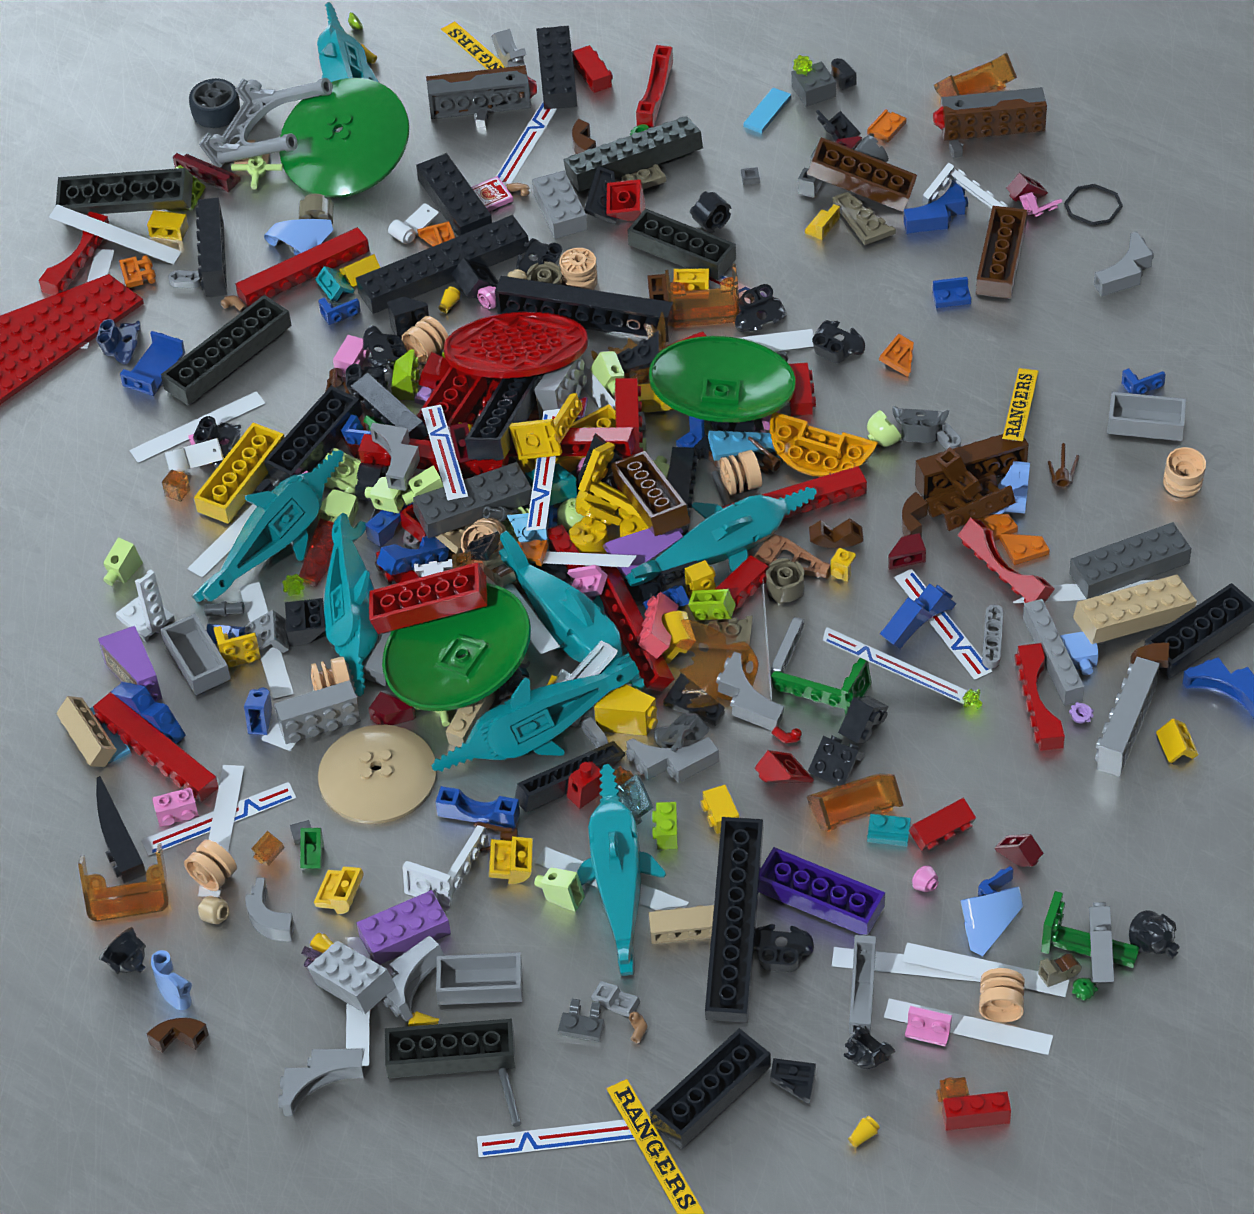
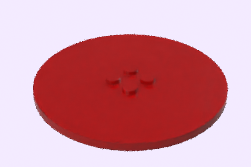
M542 312L504 313L472 321L455 330L444 343V356L452 367L467 374L489 378L527 377L562 368L577 360L587 349L588 335L581 324L561 315Z

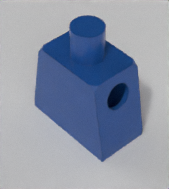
M264 687L258 690L252 689L244 705L248 734L267 735L272 715L270 691Z

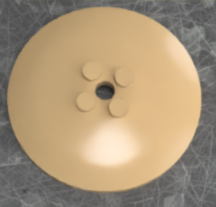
M371 725L358 728L335 741L324 754L318 770L319 789L327 805L346 819L365 824L395 821L418 809L431 794L437 777V771H434L431 766L435 761V757L429 745L420 736L405 728L393 725ZM381 766V769L374 771L372 767Z

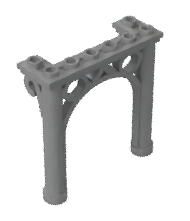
M323 78L317 82L276 91L273 89H261L262 85L257 80L247 81L242 79L235 91L244 103L223 135L214 134L212 136L206 133L199 145L214 166L219 168L228 162L284 150L293 151L297 148L298 142L296 136L292 133L254 143L247 142V139L255 124L272 109L292 101L319 95H330L332 92L331 81Z

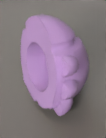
M1076 702L1075 705L1071 706V710H1069L1074 722L1079 724L1090 722V718L1094 716L1092 714L1094 710L1084 703Z

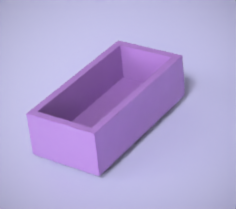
M432 890L356 922L359 937L370 954L372 961L379 965L403 955L428 936L436 941L451 934L449 920Z

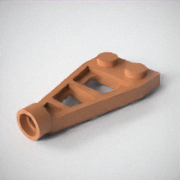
M773 534L764 541L754 556L768 565L769 568V565L777 560L783 550H788L794 554L792 562H799L801 558L811 562L808 568L803 567L804 575L823 577L825 579H828L831 575V564L822 562L789 539Z

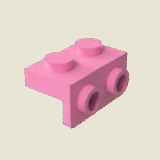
M191 788L152 798L160 827L199 817Z

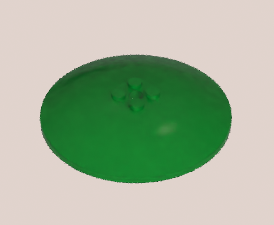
M345 78L331 82L332 92L330 95H319L302 99L289 114L280 137L292 133L296 136L298 145L293 151L284 150L280 151L279 154L285 172L302 190L310 194L325 195V198H342L359 194L381 182L400 161L409 138L408 114L399 97L390 88L370 79ZM343 127V130L336 133L338 128Z
M704 336L676 342L659 352L653 359L649 369L651 388L661 401L683 414L707 421L745 422L769 416L783 408L790 401L795 390L794 372L779 354L758 343L734 337Z
M487 583V606L393 630L387 639L382 659L383 674L389 688L395 696L407 705L427 711L453 710L482 700L500 688L514 674L523 661L531 637L528 613L521 601L512 592L498 585Z

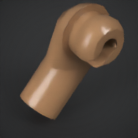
M506 184L509 192L520 191L522 196L530 194V187L527 184Z
M235 295L226 296L221 300V305L225 309L229 306H235L242 312L247 307Z
M632 1012L629 1015V1020L634 1028L631 1040L635 1043H640L648 1026L641 1014Z

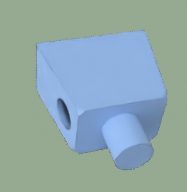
M1084 632L1060 635L1076 670L1080 669L1083 675H1090L1093 672L1092 667L1097 666L1098 662L1097 643L1091 644Z

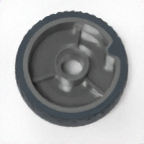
M220 78L208 79L196 84L189 94L190 110L195 122L207 128H220L229 125L240 109L239 95L235 91L236 87L230 81Z

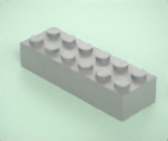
M1136 657L1134 664L1130 663L1127 672L1129 675L1128 679L1124 678L1121 689L1123 691L1122 693L1118 692L1115 700L1117 705L1115 708H1111L1109 714L1110 722L1105 723L1102 732L1104 736L1103 738L1099 737L1096 749H1098L1095 756V761H1098L1097 770L1120 777L1156 690L1160 663Z

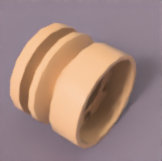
M572 248L564 252L559 261L563 285L590 290L595 289L598 279L594 253L585 248Z
M425 316L402 335V342L407 352L414 349L415 357H418L419 363L426 364L431 352L440 353L444 349V343L449 336L440 322L433 317Z
M1187 447L1177 448L1170 452L1166 460L1163 476L1165 489L1170 494L1182 498L1197 494L1202 487L1206 469L1204 456L1199 451Z
M752 450L738 453V462L734 455H730L728 459L726 457L720 458V475L729 495H735L737 491L742 493L744 490L743 483L748 490L762 486L760 467Z
M481 518L463 532L461 537L463 552H465L471 541L497 531L501 535V533L506 531L505 526L497 519ZM501 540L493 554L496 552L499 554V551L504 548ZM472 560L476 563H483L482 560Z
M343 656L331 659V668L327 669L324 661L320 662L321 671H318L316 663L311 664V680L314 691L350 680Z
M995 968L981 975L979 1012L984 1018L1002 1023L1013 1022L1021 1018L1024 1011L1023 996L1025 979L1022 974L1008 968Z

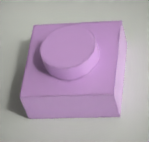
M421 386L414 398L415 403L424 405L434 389Z

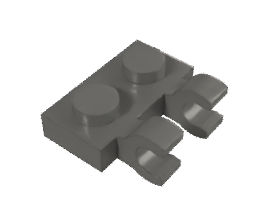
M572 998L569 1013H562L558 1035L600 1042L604 1027V1019H599L602 1010L600 1009L601 1003L592 1002L590 1017L579 1015L581 1010L580 1000Z

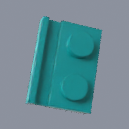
M870 814L867 842L908 846L911 818Z

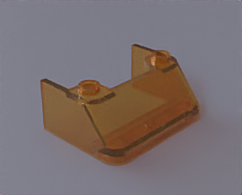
M1005 53L956 76L950 75L933 86L940 97L986 93L995 88L997 91L1004 89L1006 84L1016 79L1017 76L1008 54Z
M732 264V277L724 278L721 281V288L685 291V286L682 283L670 282L669 270H665L668 302H673L674 327L735 322V318L739 314V288L736 264Z
M885 773L867 776L807 796L808 804L820 829L825 831L834 830L841 821L875 810L887 813L893 811L894 806H904L895 775Z
M162 843L157 844L156 848L158 864L149 866L146 871L147 881L107 887L106 880L102 875H88L85 855L80 856L78 867L86 912L92 921H104L161 912L167 908L169 896Z

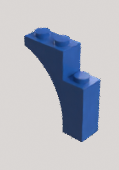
M952 180L949 189L939 199L924 206L904 209L903 222L906 234L948 229V222L951 221V216L964 215L965 207H968L967 196L964 197L965 189Z
M929 583L918 599L912 600L908 597L880 634L901 649L913 633L926 621L943 611L952 610L957 603L951 600L953 596L938 584L934 587Z
M1219 657L1184 671L1183 685L1186 689L1204 688L1221 692L1239 702L1254 719V674L1249 667L1237 669L1230 673Z
M121 682L110 691L175 744L186 736L167 704L155 702L145 686Z

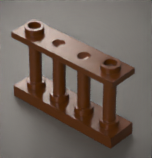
M990 471L976 477L982 490L969 500L965 499L955 487L925 500L928 502L929 515L933 518L943 514L947 530L951 531L965 525L970 517L979 519L1016 503L1012 486L999 489L995 473Z

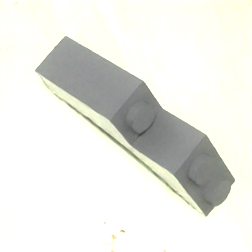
M1138 232L1130 233L1129 250L1118 263L1107 269L1095 272L1094 286L1101 297L1140 285L1142 270L1152 266L1153 252L1147 247L1144 238L1140 237Z
M372 423L370 427L372 441L381 445L391 457V463L386 473L388 488L406 491L409 485L408 481L412 479L420 461L418 446L408 445L410 442L408 428Z
M734 651L732 657H728L724 664V672H720L717 677L718 692L733 697L730 704L733 707V716L772 731L776 726H779L783 718L784 706L765 698L751 686L742 669L741 654Z
M709 737L694 744L678 748L676 752L672 751L671 748L649 746L634 738L626 741L627 750L625 752L628 759L634 761L638 772L641 775L644 774L647 780L668 771L669 775L680 783L719 762V750Z
M1106 902L1093 903V907H1089L1093 983L1114 982L1110 906H1106Z
M863 934L855 935L849 1034H855L857 1026H861L869 1034L871 1032L876 936Z
M430 936L389 964L393 971L391 976L396 987L381 1001L387 1008L390 1006L396 1017L401 1016L406 1022L413 1017L411 1006L418 986L437 967V956H445L440 945Z
M312 1049V1056L307 1061L308 1068H285L284 1076H281L280 1087L283 1089V1094L279 1095L278 1100L279 1108H282L284 1116H293L300 1103L309 1094L326 1084L343 1079L364 1078L365 1066H362L363 1049Z

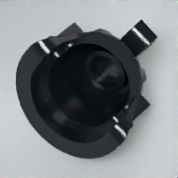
M530 661L526 664L521 663L514 674L499 688L498 701L512 695L525 677L529 678L527 668L530 666Z
M1146 910L1138 913L1132 920L1129 927V941L1131 945L1139 947V953H1167L1173 959L1179 953L1177 950L1180 948L1178 944L1173 942L1174 938H1176V924L1166 915H1158L1154 911Z
M130 927L105 948L99 956V960L107 963L117 974L120 972L129 973L135 970L141 973L146 968L142 964L146 945L136 937L133 927Z
M857 1026L855 1034L845 1043L848 1053H844V1057L860 1068L872 1069L888 1061L887 1056L896 1051L887 1042H878L864 1028Z

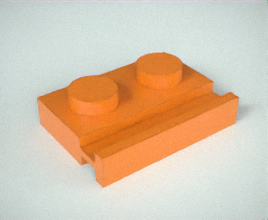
M885 109L868 127L867 134L872 133L874 137L889 142L906 124V117L894 112L889 113Z

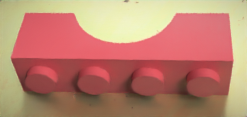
M662 592L656 597L652 596L647 602L648 608L644 614L646 617L642 623L643 630L639 635L641 637L639 646L655 658H658L669 648L671 635L662 623V615L677 611L678 604Z

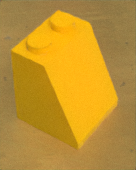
M627 684L609 691L594 706L596 724L603 732L647 736L658 724L656 698Z

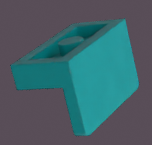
M324 266L315 279L331 301L336 302L343 291L352 294L355 291L341 272L336 269Z

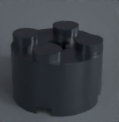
M705 191L690 209V214L707 232L713 233L715 232L714 229L717 227L721 229L728 222L731 216L729 212L731 206L717 193Z
M360 463L356 478L358 481L357 485H355V496L357 499L372 501L371 498H366L365 489L366 487H374L379 478L386 476L387 466Z

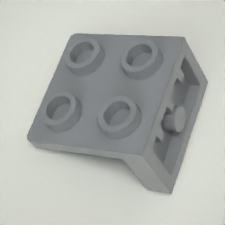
M274 610L244 626L245 635L256 633L259 651L270 644L282 653L289 650L286 619Z

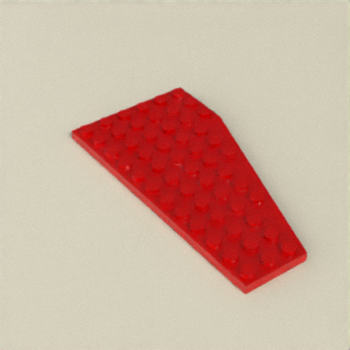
M107 274L0 315V405L88 342L95 339L99 326L103 321L112 319L116 324L143 305V298L113 276Z

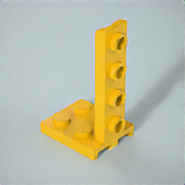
M577 393L568 396L554 420L546 419L510 424L509 429L519 460L561 455L560 443L582 410V402L579 400Z
M607 442L593 449L578 489L583 492L590 491L597 498L609 501L612 506L620 507L626 510V513L641 518L621 491L601 481L608 472L606 467L614 456L613 450L615 445Z

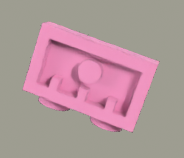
M597 565L569 569L567 573L574 579L571 586L581 591L587 597L601 595L608 576Z
M910 1006L905 1037L946 1046L951 1031L952 1015Z

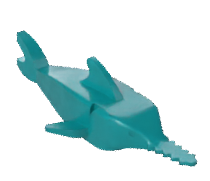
M327 2L325 6L329 20L328 26L319 35L317 40L319 61L323 73L322 79L327 78L333 82L345 78H364L379 82L371 67L367 64L364 48L357 40L344 31L336 16L335 8L330 2Z
M333 451L332 455H328V460L324 459L323 464H318V468H314L312 472L288 477L280 482L272 492L265 491L245 496V500L256 505L257 508L244 524L221 570L209 578L192 595L196 602H200L205 598L207 601H213L233 584L235 579L270 558L290 543L297 560L303 561L308 542L306 528L317 517L322 505L324 485L328 482L327 478H331V472H335V467H339V462H343V451Z
M806 487L805 491L800 489L798 493L793 492L791 496L786 494L785 498L780 497L779 499L764 495L749 496L725 508L717 504L694 502L692 503V508L704 517L705 520L655 560H650L637 566L625 577L630 586H637L660 575L661 571L697 560V563L706 560L708 565L727 559L729 560L731 574L748 558V550L769 539L777 531L785 515H789L790 511H795L796 507H802V503L807 504L808 499L814 500L817 491L815 488Z
M342 513L336 518L332 527L334 545L324 595L325 630L327 639L334 645L335 651L341 657L343 656L348 663L351 675L353 676V687L356 688L355 694L361 697L365 689L363 684L365 681L363 678L364 672L362 671L364 665H362V662L370 654L378 639V633L369 620V591L374 590V586L370 578V571L366 569L354 544L365 532L366 522L360 521L353 528L349 523L347 514Z
M508 531L501 533L500 540L504 546L499 551L501 560L513 569L516 578L519 580L541 622L560 646L556 649L562 648L572 659L582 662L596 645L603 641L618 650L616 656L605 668L622 657L620 633L616 625L604 614V606L600 596H597L592 601L570 584L530 565L521 547ZM637 674L627 684H632L631 687L643 689L644 679L639 678L640 674Z
M627 653L612 662L602 674L559 682L530 690L529 678L525 677L512 694L511 699L485 712L474 724L467 741L463 742L461 747L456 746L454 751H448V755L442 754L441 759L435 758L434 763L431 765L432 769L443 772L444 768L450 769L452 765L457 766L459 762L465 763L467 759L470 761L474 758L505 760L507 758L520 757L532 750L539 755H564V750L551 739L573 724L609 691L619 688L632 680L639 673L634 660L632 661Z
M605 764L603 769L599 771L602 775L599 778L602 782L600 785L602 791L599 793L602 798L598 807L591 814L588 825L591 858L585 860L580 865L577 874L581 886L596 879L599 895L616 942L619 971L621 976L634 975L635 970L633 938L641 892V873L664 878L666 873L650 854L640 851L638 831L633 813L620 802L621 798L617 796L619 790L616 789L618 784L614 782L617 778L613 775L615 769L611 768L610 764Z

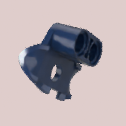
M112 319L103 321L99 326L96 341L104 355L114 356L121 364H128L137 347L138 332L141 331L140 321H136L133 324L120 323V327H117ZM132 337L129 342H124L126 338Z

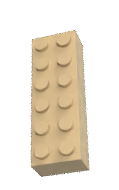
M1177 574L1078 601L1073 618L1090 643L1095 644L1172 623L1196 606L1197 600Z

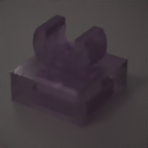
M304 946L301 953L307 958L304 962V967L308 969L307 967L323 953Z

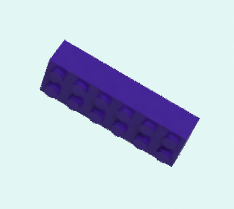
M775 847L772 848L760 868L759 893L860 935H869L885 907V892Z

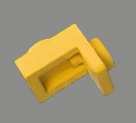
M839 548L831 559V575L848 582L851 577V564L856 558V554Z

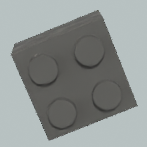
M822 61L791 71L792 88L806 107L836 97V81Z

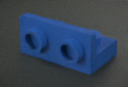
M968 277L933 281L932 294L936 308L971 304Z

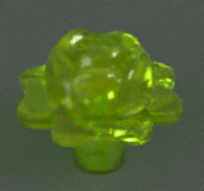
M798 55L793 60V69L796 70L797 74L806 75L808 71L812 70V60H809L808 56Z
M298 574L287 575L286 580L282 581L283 591L285 593L288 592L289 596L294 594L300 595V590H304V579L299 578Z
M969 689L962 697L964 708L974 705L978 709L982 706L983 703L979 700L980 689L975 691Z

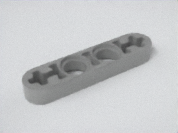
M996 604L988 606L985 615L982 664L989 669L999 666L1001 655L1003 609ZM993 613H996V620L992 619ZM994 626L997 627L999 630L993 632L990 631L988 628ZM993 641L996 642L998 645L992 647L989 646L987 643ZM990 653L993 654V660H989Z
M793 618L772 664L770 676L775 671L785 672L802 634L805 623L804 619Z

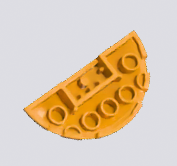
M777 412L771 416L770 434L775 451L787 465L806 475L822 477L860 466L869 459L878 445V442L845 432L839 435L809 426L807 421Z

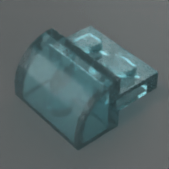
M635 775L621 786L618 784L616 787L619 790L617 796L621 798L620 802L633 813L636 825L642 822L641 817L654 808L641 778Z

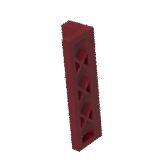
M176 153L173 156L175 168L181 165L195 178L228 193L241 181L240 176L189 154L183 156Z

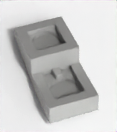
M602 981L591 996V999L596 1003H601V1006L626 1017L635 1012L640 1004L638 996L621 992L619 986Z

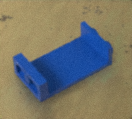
M151 331L152 344L133 370L123 369L120 377L124 387L154 396L163 384L161 374L183 357L185 349L183 340Z

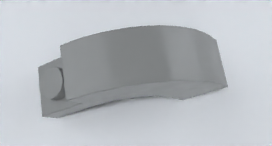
M510 29L496 32L491 36L497 55L504 67L525 64L523 59L526 55L525 48L520 50L516 48Z
M256 878V884L252 886L251 895L246 894L245 897L251 924L261 935L269 939L292 942L294 930L292 913H278L265 907L267 895L265 878Z

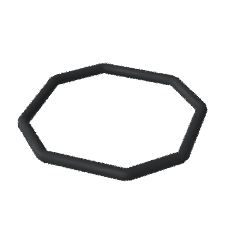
M1097 184L1076 187L1064 203L1070 217L1090 225L1111 222L1123 207L1118 193ZM1095 187L1115 195L1119 207L1109 219L1092 222L1072 214L1068 202L1078 190Z

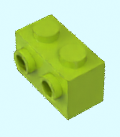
M728 589L695 590L692 592L688 604L695 620L731 619L736 605Z
M656 802V811H652V821L656 823V827H652L653 839H657V850L678 849L676 802Z

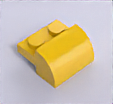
M709 268L674 269L673 300L709 299Z
M579 490L575 503V509L578 514L599 520L606 526H611L612 523L619 526L622 520L615 514L618 507L612 506L605 499L597 498L590 491L583 492Z
M672 611L662 615V623L671 635L669 648L662 653L667 664H670L679 652L686 653L696 642L687 613L684 611Z
M512 836V841L491 839L489 877L508 879V884L526 881L531 875L533 838Z
M343 866L341 871L328 870L314 900L315 906L335 909L337 914L348 912L364 876L362 869Z

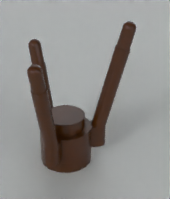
M339 368L331 369L329 371V379H327L326 390L331 385L336 388L343 384L346 393L350 394L346 387V377H343V371Z
M749 436L748 440L765 454L762 460L764 466L759 465L760 470L766 473L777 471L782 460L768 452Z
M1062 443L1061 468L1056 473L1052 462L1048 461L1052 483L1061 488L1073 483V476L1079 460V455H1076L1069 473L1068 469L1065 468V443Z
M483 822L474 823L475 827L478 825L488 830L501 832L500 840L512 841V836L518 837V828H505ZM490 846L480 848V851H490Z

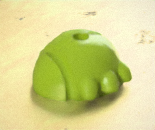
M350 12L348 23L351 28L355 30L363 29V25L358 17Z

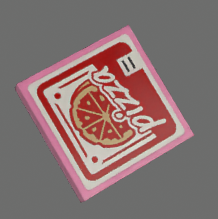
M498 176L472 187L488 211L513 202V196Z

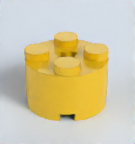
M583 517L581 521L574 524L569 530L570 539L579 553L607 554L603 545L609 542L606 525L603 522L591 517Z

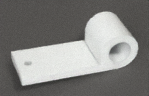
M424 203L404 223L400 220H394L388 228V233L404 244L411 243L418 235L417 229L427 227L440 213Z
M218 438L164 453L170 474H175V477L186 474L185 470L224 459Z

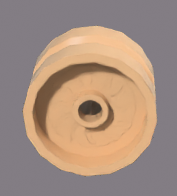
M204 840L196 848V852H193L184 861V866L190 876L198 884L210 891L219 890L225 883V879L231 877L237 870V865L232 856L222 846L211 840Z

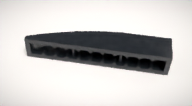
M612 741L517 783L515 799H519V806L525 812H529L566 795L569 776L578 770L582 763L593 762L602 770L603 765L610 764L612 766L625 756V752Z
M101 776L97 777L96 798L100 826L108 851L105 853L109 863L113 862L115 865L112 868L116 877H121L125 884L146 875V871Z

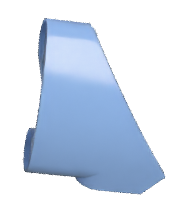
M327 219L289 220L275 223L264 235V238L272 246H276L280 240L294 248L293 252L296 256L324 243L333 231L331 220Z
M1013 461V465L1010 466L1008 473L999 483L998 488L1003 489L1011 485L1016 503L991 514H1002L1003 512L1025 514L1030 462Z
M1019 887L960 900L970 950L983 956L1023 907Z
M157 951L151 957V966L160 993L174 1008L178 1010L189 1008L192 1003L190 996L192 983L172 972L173 965L167 951Z

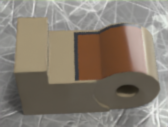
M497 552L492 554L488 561H483L485 575L496 585L503 588L516 581L513 569L501 560V556Z
M1065 953L1051 961L1048 958L1041 960L1038 975L1047 987H1051L1076 976L1081 971L1082 966L1072 953Z

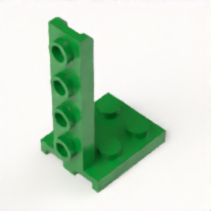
M859 658L857 663L853 664L852 671L849 677L845 678L842 689L778 671L773 672L771 675L773 689L794 694L797 697L811 699L815 702L825 703L832 707L842 708L845 715L853 698L865 696L872 684L869 662L862 658Z
M1055 891L1043 925L1041 952L1049 954L1051 947L1054 946L1091 956L1090 933L1061 926L1064 918L1065 902L1062 901L1063 893ZM1112 939L1113 963L1134 968L1139 947Z

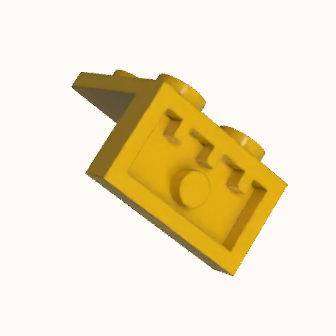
M221 626L214 627L218 651L228 665V668L261 659L256 633L228 639L227 632L223 633Z

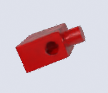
M431 352L422 370L418 385L435 389L451 365L444 357Z
M593 762L582 763L580 768L569 776L567 798L579 809L597 798L602 791L600 788L602 782L599 779L602 775L599 772L600 769Z

